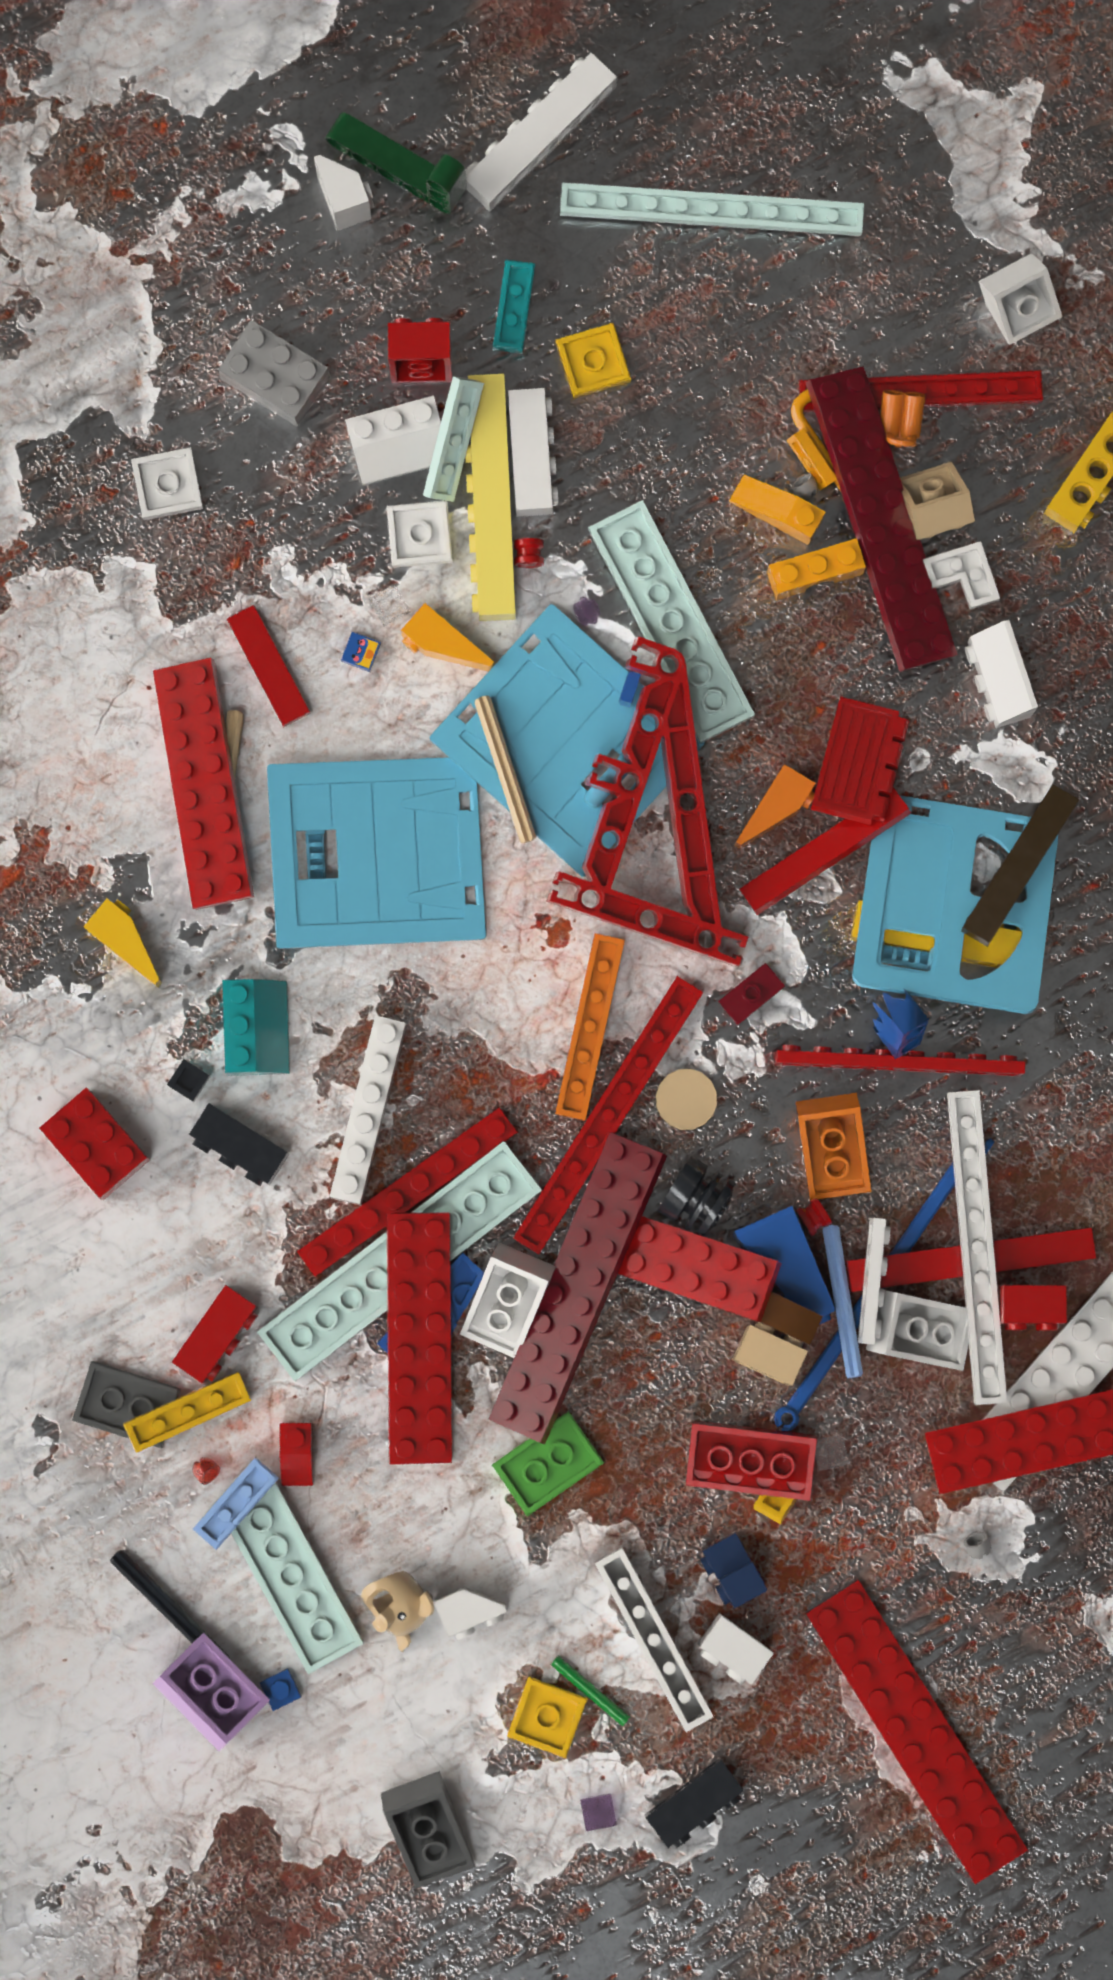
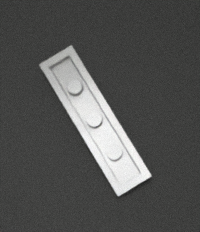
M869 1219L858 1343L874 1345L875 1338L879 1339L881 1334V1320H877L878 1307H883L884 1289L880 1288L881 1276H885L887 1272V1257H883L884 1245L889 1244L890 1226H886V1219Z

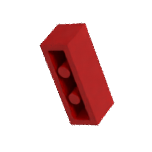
M225 1285L171 1363L202 1384H205L207 1380L213 1382L223 1368L219 1363L224 1355L231 1356L241 1341L237 1339L243 1328L249 1330L257 1320L259 1315L255 1311L258 1306Z

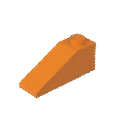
M784 764L737 839L735 847L738 849L743 848L798 814L802 807L808 809L814 798L815 792L812 790L816 783Z

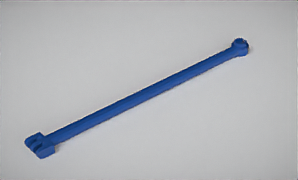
M991 1138L984 1143L985 1156L995 1142ZM953 1162L889 1255L908 1253L912 1250L955 1187ZM862 1295L852 1308L856 1330L860 1323ZM839 1329L787 1405L775 1412L774 1423L776 1427L782 1424L781 1416L784 1413L792 1415L793 1420L791 1424L784 1425L781 1429L782 1431H791L796 1428L799 1423V1413L842 1352Z

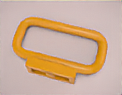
M806 389L794 399L791 407V416L799 431L786 441L807 472L813 475L820 491L833 482L840 490L829 453L803 414L804 406L811 402L808 389Z

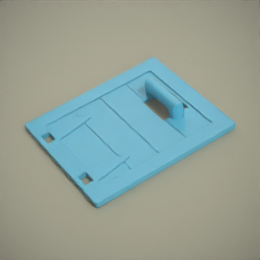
M550 604L430 735V741L510 812L478 712L466 724L458 718L469 704L476 709L475 700L477 698L490 696L536 836L580 876L584 877L586 875L582 865L603 806L602 803L610 793L593 787L587 791L580 784L595 769L592 767V764L597 754L607 756L613 749L620 755L617 760L627 763L621 750L641 690L645 686L638 682L630 707L619 705V698L629 672L555 605ZM534 634L541 642L529 654L521 647ZM645 715L641 719V725L644 730L652 732L655 729L656 723L651 716ZM696 737L697 750L699 751L705 742L700 744ZM661 742L633 823L666 787ZM608 768L598 780L613 784L616 771ZM627 773L623 775L621 781L628 775ZM636 783L629 790H633ZM611 832L603 834L601 839L603 846L610 849L616 843L614 834Z
M450 758L269 764L267 766L275 932L278 949L485 939L486 928L477 782ZM469 792L470 811L460 810L459 793ZM325 830H336L338 878H326ZM296 831H305L308 879L299 880ZM475 886L476 905H466L465 887Z

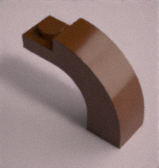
M771 1292L761 1323L810 1345L823 1316Z

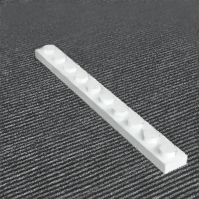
M980 1090L948 1092L947 1099L974 1405L1007 1403Z

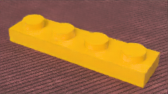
M235 1372L123 1423L134 1451L138 1453L251 1401L239 1372Z

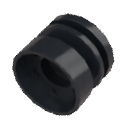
M690 1156L657 1211L672 1221H676L683 1212L688 1213L689 1217L685 1228L690 1230L695 1220L698 1219L702 1222V1225L696 1234L704 1237L707 1232L717 1225L731 1202L733 1188L736 1183L729 1179L721 1191L716 1186L723 1175L720 1173L716 1174L708 1183L704 1180L708 1166Z

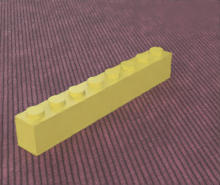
M504 374L468 375V379L484 383L471 432V444L468 445L465 456L466 463H472V474L466 475L467 493H473L474 504H468V523H475V534H469L470 553L476 552V564H470L471 583L477 582L478 594H472V612H479V621L516 620Z

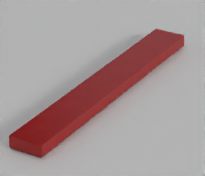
M1042 370L867 377L877 409H881L883 391L885 390L925 394L924 407L1042 403L1043 401ZM799 380V394L807 389L806 382L809 380ZM812 401L804 406L803 412H815Z
M1092 1228L993 1241L996 1272L1096 1259ZM960 1245L883 1256L887 1257V1272L885 1276H881L880 1288L963 1277ZM866 1258L846 1261L850 1292L863 1290Z

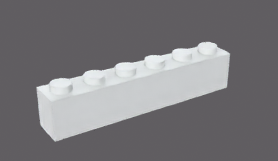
M592 53L585 59L580 57L570 68L571 73L564 80L562 78L557 79L550 87V93L543 100L537 99L528 109L529 114L522 121L518 119L511 124L506 132L508 135L501 142L498 140L494 141L486 150V156L479 163L475 161L466 169V189L489 212L617 87V76Z
M375 1015L330 1193L331 1199L362 1205L407 1027L405 1022Z
M621 1547L595 1561L597 1569L685 1732L713 1718L709 1707L623 1548Z

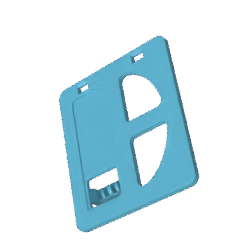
M900 796L910 811L912 807L930 809L929 816L910 814L871 840L852 972L853 981L863 988L905 994V988L909 995L1022 1014L1033 1012L1039 1000L1058 836L1025 887L1027 899L1021 903L1016 902L1003 924L1015 925L1022 931V937L1016 949L995 971L977 979L967 980L960 974L964 933L961 930L981 899L980 896H974L970 892L976 840L980 837L990 838L1001 845L1009 854L1022 832L1005 830L1006 822L1024 825V830L1032 817ZM890 929L932 936L935 940L934 947L930 949V952L884 945V931ZM897 966H904V967H910V968H916V969H922V970H928V971H921V970H915V969H909V968H903V967H897Z

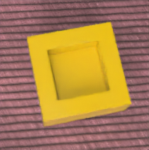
M760 1495L754 1503V1510L781 1524L797 1499Z

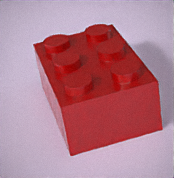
M399 318L395 319L394 323H388V362L391 383L452 382L450 322H444L441 318H428L425 322H413L412 319Z
M87 1087L39 1127L97 1197L103 1201L150 1161L148 1156Z

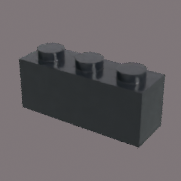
M208 1103L189 1133L195 1139L192 1143L194 1146L207 1154L210 1149L221 1155L218 1161L232 1170L238 1165L247 1171L245 1178L258 1186H261L263 1182L270 1185L289 1156L287 1151Z
M719 1757L644 1815L667 1848H670L672 1845L679 1848L691 1838L689 1832L697 1826L704 1829L717 1818L714 1813L722 1807L728 1810L742 1799L739 1794L744 1790Z

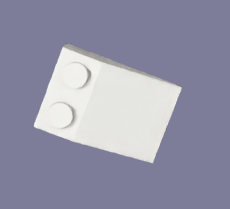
M499 1242L490 1258L460 1335L514 1358L519 1346L524 1343L556 1266Z
M884 1290L883 1307H878L877 1320H881L880 1338H875L874 1345L867 1344L866 1350L963 1371L969 1346L966 1308Z

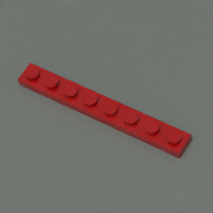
M783 1045L782 1050L775 1052V1065L1019 1077L1025 1074V1062L1017 1061L1018 1056L999 1055V1060H986L987 1055L968 1054V1059L956 1058V1053L938 1052L937 1057H925V1052L909 1051L906 1053V1056H900L895 1059L887 1049H877L874 1055L863 1054V1049L844 1048V1053H832V1047L816 1046L813 1047V1052L801 1051V1046Z
M499 1107L302 1247L297 1253L314 1277L318 1276L386 1227V1213L408 1212L474 1165L503 1141L506 1142L516 1135L517 1131Z

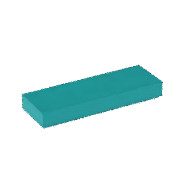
M505 259L493 350L523 354L535 263Z

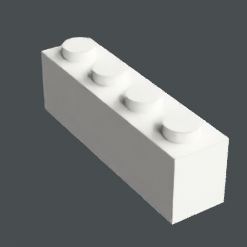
M545 388L508 390L516 517L553 514V505H558L557 486L551 487V475H556L555 457H549V446L554 445L553 427H547V416H552L551 397H545Z

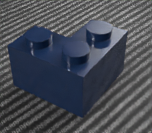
M735 1532L702 1549L704 1557L700 1561L708 1576L713 1573L715 1574L719 1582L715 1589L724 1605L730 1603L735 1609L768 1591Z

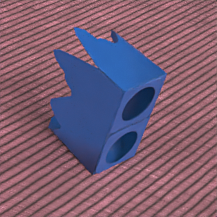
M905 988V999H894L888 993H882L892 1019L877 1004L872 1002L879 1015L877 1019H873V1028L895 1059L921 1044L929 1018Z

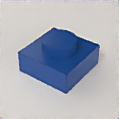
M289 1668L260 1682L265 1696L270 1700L269 1705L272 1711L302 1697Z

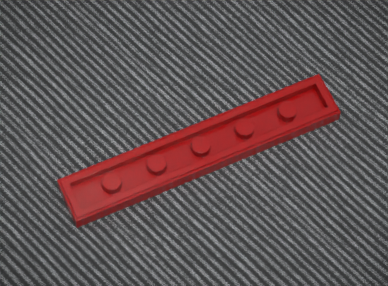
M894 787L891 796L886 797L890 801L884 821L872 820L871 825L844 819L741 887L739 890L756 915L770 908L910 815V809Z

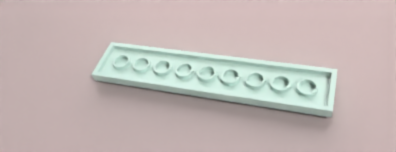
M503 1141L411 1213H450L451 1262L542 1190ZM386 1233L257 1331L295 1382L387 1311Z

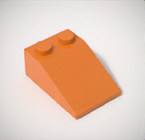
M857 1093L796 1101L810 1201L814 1198L825 1199L871 1192L861 1109Z

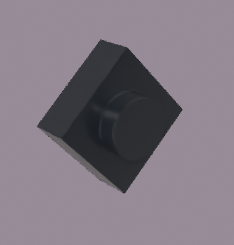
M183 1059L167 1086L195 1102L211 1076Z

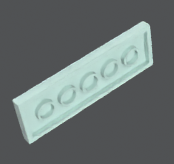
M275 1483L231 1534L309 1675L364 1644L279 1486Z

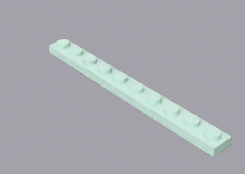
M563 182L560 206L561 216L851 236L862 235L864 203Z

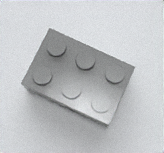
M250 320L218 369L221 380L297 427L330 378L327 366L253 320Z

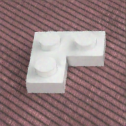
M981 541L923 559L932 588L936 587L937 589L961 582L970 610L1000 600Z

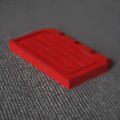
M840 696L811 810L871 825L872 820H885L890 801L886 797L891 796L896 777L894 770L898 769L903 745L898 742L905 741L909 726L908 719L898 717L900 711Z

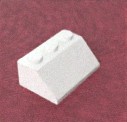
M434 396L345 419L362 486L430 468L441 426Z
M1010 620L1003 621L971 636L967 642L968 646L965 647V653L969 664H975L978 675H975L974 679L979 693L984 692L987 704H984V710L988 721H993L995 728H999L1031 718L1038 705Z

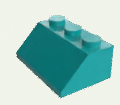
M261 979L222 980L226 1075L290 1074L287 981Z

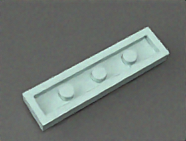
M453 376L423 493L424 496L431 499L454 502L484 383Z

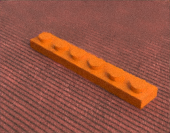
M594 934L555 1115L582 1121L586 1120L625 942L624 939Z

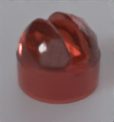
M201 1457L200 1462H194L192 1472L202 1485H207L218 1476L220 1466L209 1457Z

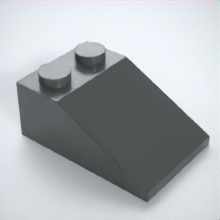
M440 1771L381 1792L383 1814L416 1889L475 1867L452 1799Z

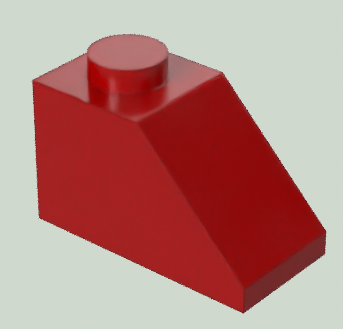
M279 1423L281 1486H313V1423Z

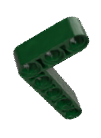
M345 112L340 113L325 137V140L332 147L443 213L451 214L467 188L466 169L453 157L442 154L435 166Z

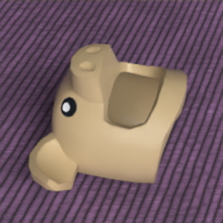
M406 1571L396 1572L370 1583L363 1589L361 1594L364 1603L376 1617L372 1626L379 1632L387 1631L396 1636L398 1648L401 1652H404L405 1648L409 1647L411 1643L410 1633L419 1628L425 1619L434 1613L432 1595L429 1591L424 1592L417 1581ZM384 1590L389 1592L385 1596L374 1599L378 1593Z

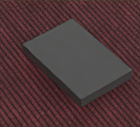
M91 1361L72 1421L129 1438L123 1423L177 1399L181 1388ZM164 1441L157 1443L153 1446L162 1449Z

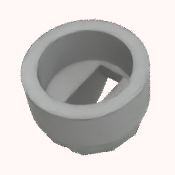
M811 473L800 476L791 485L794 493L804 500L812 499V494L816 495L818 492L817 481Z
M985 1532L972 1533L964 1540V1546L971 1557L983 1559L984 1554L988 1555L990 1553L991 1543Z

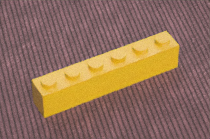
M861 900L856 904L850 936L852 941H857L862 908ZM1002 923L988 947L964 934L961 962L999 968L1011 956L1022 937L1021 929L1017 926L1016 930L1006 929ZM890 929L884 931V945L930 952V949L934 947L935 940L932 936Z

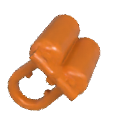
M895 390L883 391L880 418L886 433V441L889 444L895 445L896 448L916 446L917 439L921 435L925 394L917 392L903 393Z

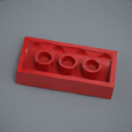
M694 1420L691 1430L685 1486L810 1501L818 1435Z

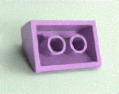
M204 1632L153 1683L218 1751L270 1701Z

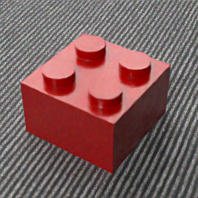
M1002 1285L997 1287L1000 1324H1004L1005 1331L1027 1330V1325H1035V1331L1058 1330V1325L1067 1323L1066 1286Z

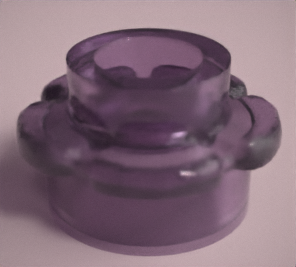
M582 596L580 601L573 605L575 616L581 625L586 626L597 623L600 609L593 599L588 600L585 596Z

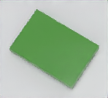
M568 1411L555 1420L546 1444L529 1438L493 1463L492 1466L526 1516H529L604 1462Z

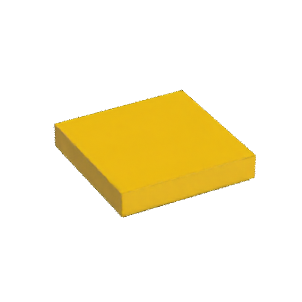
M614 323L555 340L573 399L631 382L630 373Z
M528 1676L507 1737L566 1758L588 1698Z

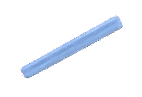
M829 1225L828 1227H823V1237L847 1378H858L862 1376L863 1371L840 1230L838 1225Z

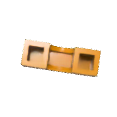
M855 538L769 564L767 575L775 600L778 601L804 593L809 587L822 582L833 581L837 583L863 575L866 565L858 540Z

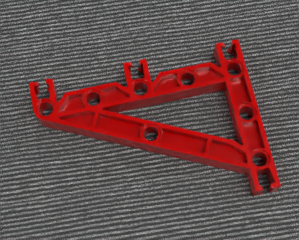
M638 636L634 639L631 650L637 652L639 647L654 653L655 659L652 666L636 662L637 656L632 655L627 660L625 669L651 677L656 681L641 690L621 750L627 763L597 754L595 755L592 767L598 768V765L602 764L614 769L616 775L613 778V784L597 780L598 774L594 772L588 776L585 784L616 795L617 798L602 806L582 865L588 881L560 871L556 872L553 884L558 885L559 882L564 881L575 886L577 891L574 894V900L570 901L558 898V891L552 890V893L548 894L546 902L734 967L739 966L742 959L738 957L739 955L733 954L730 957L718 951L722 937L737 941L736 944L742 948L746 947L749 937L721 926L685 659L681 652L676 649ZM669 657L674 661L675 670L673 673L663 671L661 668L662 658ZM645 715L651 716L655 720L656 725L652 732L644 730L641 725V719ZM660 742L682 903L688 916L611 889ZM626 773L631 774L636 780V786L633 790H627L622 786L621 779ZM683 794H688L693 798L694 805L690 811H686L680 806L679 801ZM605 832H611L616 837V845L612 849H607L602 844L601 839ZM586 890L592 891L596 895L597 901L592 908H588L582 903V895ZM645 910L650 911L655 918L654 924L650 928L644 927L640 922V916ZM702 931H708L712 935V943L708 948H704L699 944L698 936Z

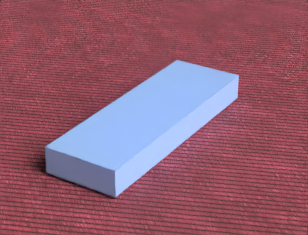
M255 1457L193 1530L217 1550L276 1483L279 1477Z

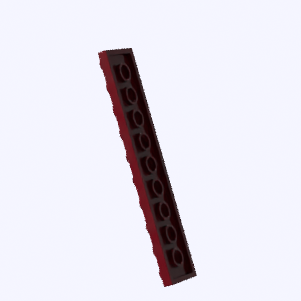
M864 366L810 379L806 382V386L855 536L858 540L899 672L955 657L958 654L936 587L932 588V583L923 561L926 556L920 539H916L913 525L908 515L903 494L901 493L904 491L889 443L886 441V433Z
M610 1132L554 1263V1266H556L524 1343L517 1350L488 1420L539 1443L546 1444L667 1155Z

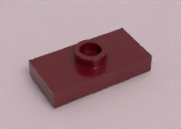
M764 963L720 999L718 1004L738 1026L785 988V985L771 968Z

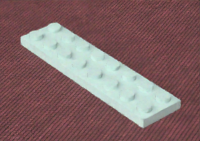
M642 500L588 527L644 638L676 649L684 656L695 735L699 743L701 744L755 716L754 711L644 501ZM664 657L661 660V668L666 673H673L675 663L671 658Z

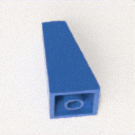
M792 1206L732 1233L734 1240L743 1250L782 1263L774 1284L775 1289L782 1297L823 1316L820 1324L832 1319L830 1313L836 1311Z

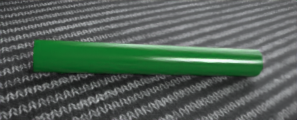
M558 1655L550 1664L617 1723L623 1726L628 1721L629 1715Z

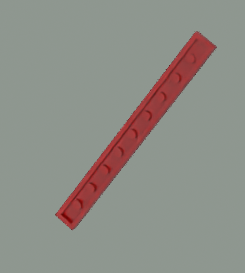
M676 977L514 1235V1240L540 1255L597 1164L610 1132L614 1134L617 1132L702 996L703 992L680 977Z

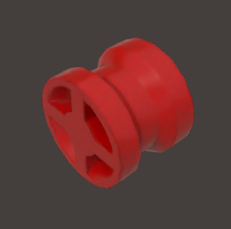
M520 538L514 540V549L517 551V556L514 558V566L518 568H539L544 566V558L541 556L544 540L539 538Z
M817 1198L812 1199L809 1206L805 1208L800 1207L795 1210L798 1219L811 1237L817 1233V1229L820 1227H828L832 1224L829 1215Z

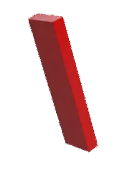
M252 605L227 618L282 726L285 727L309 715L310 711L255 606Z

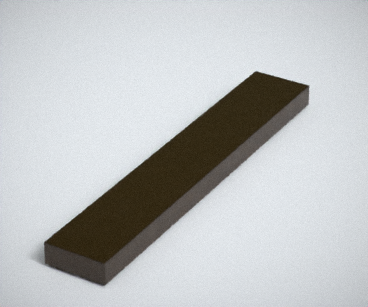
M1052 784L965 922L961 932L983 945L989 946L1078 804V798Z

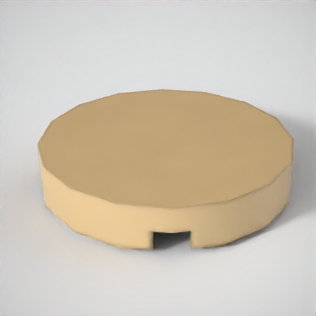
M679 1069L668 1074L660 1083L656 1093V1108L661 1118L670 1127L681 1131L695 1130L705 1125L713 1116L717 1106V1092L712 1081L703 1073L693 1069Z

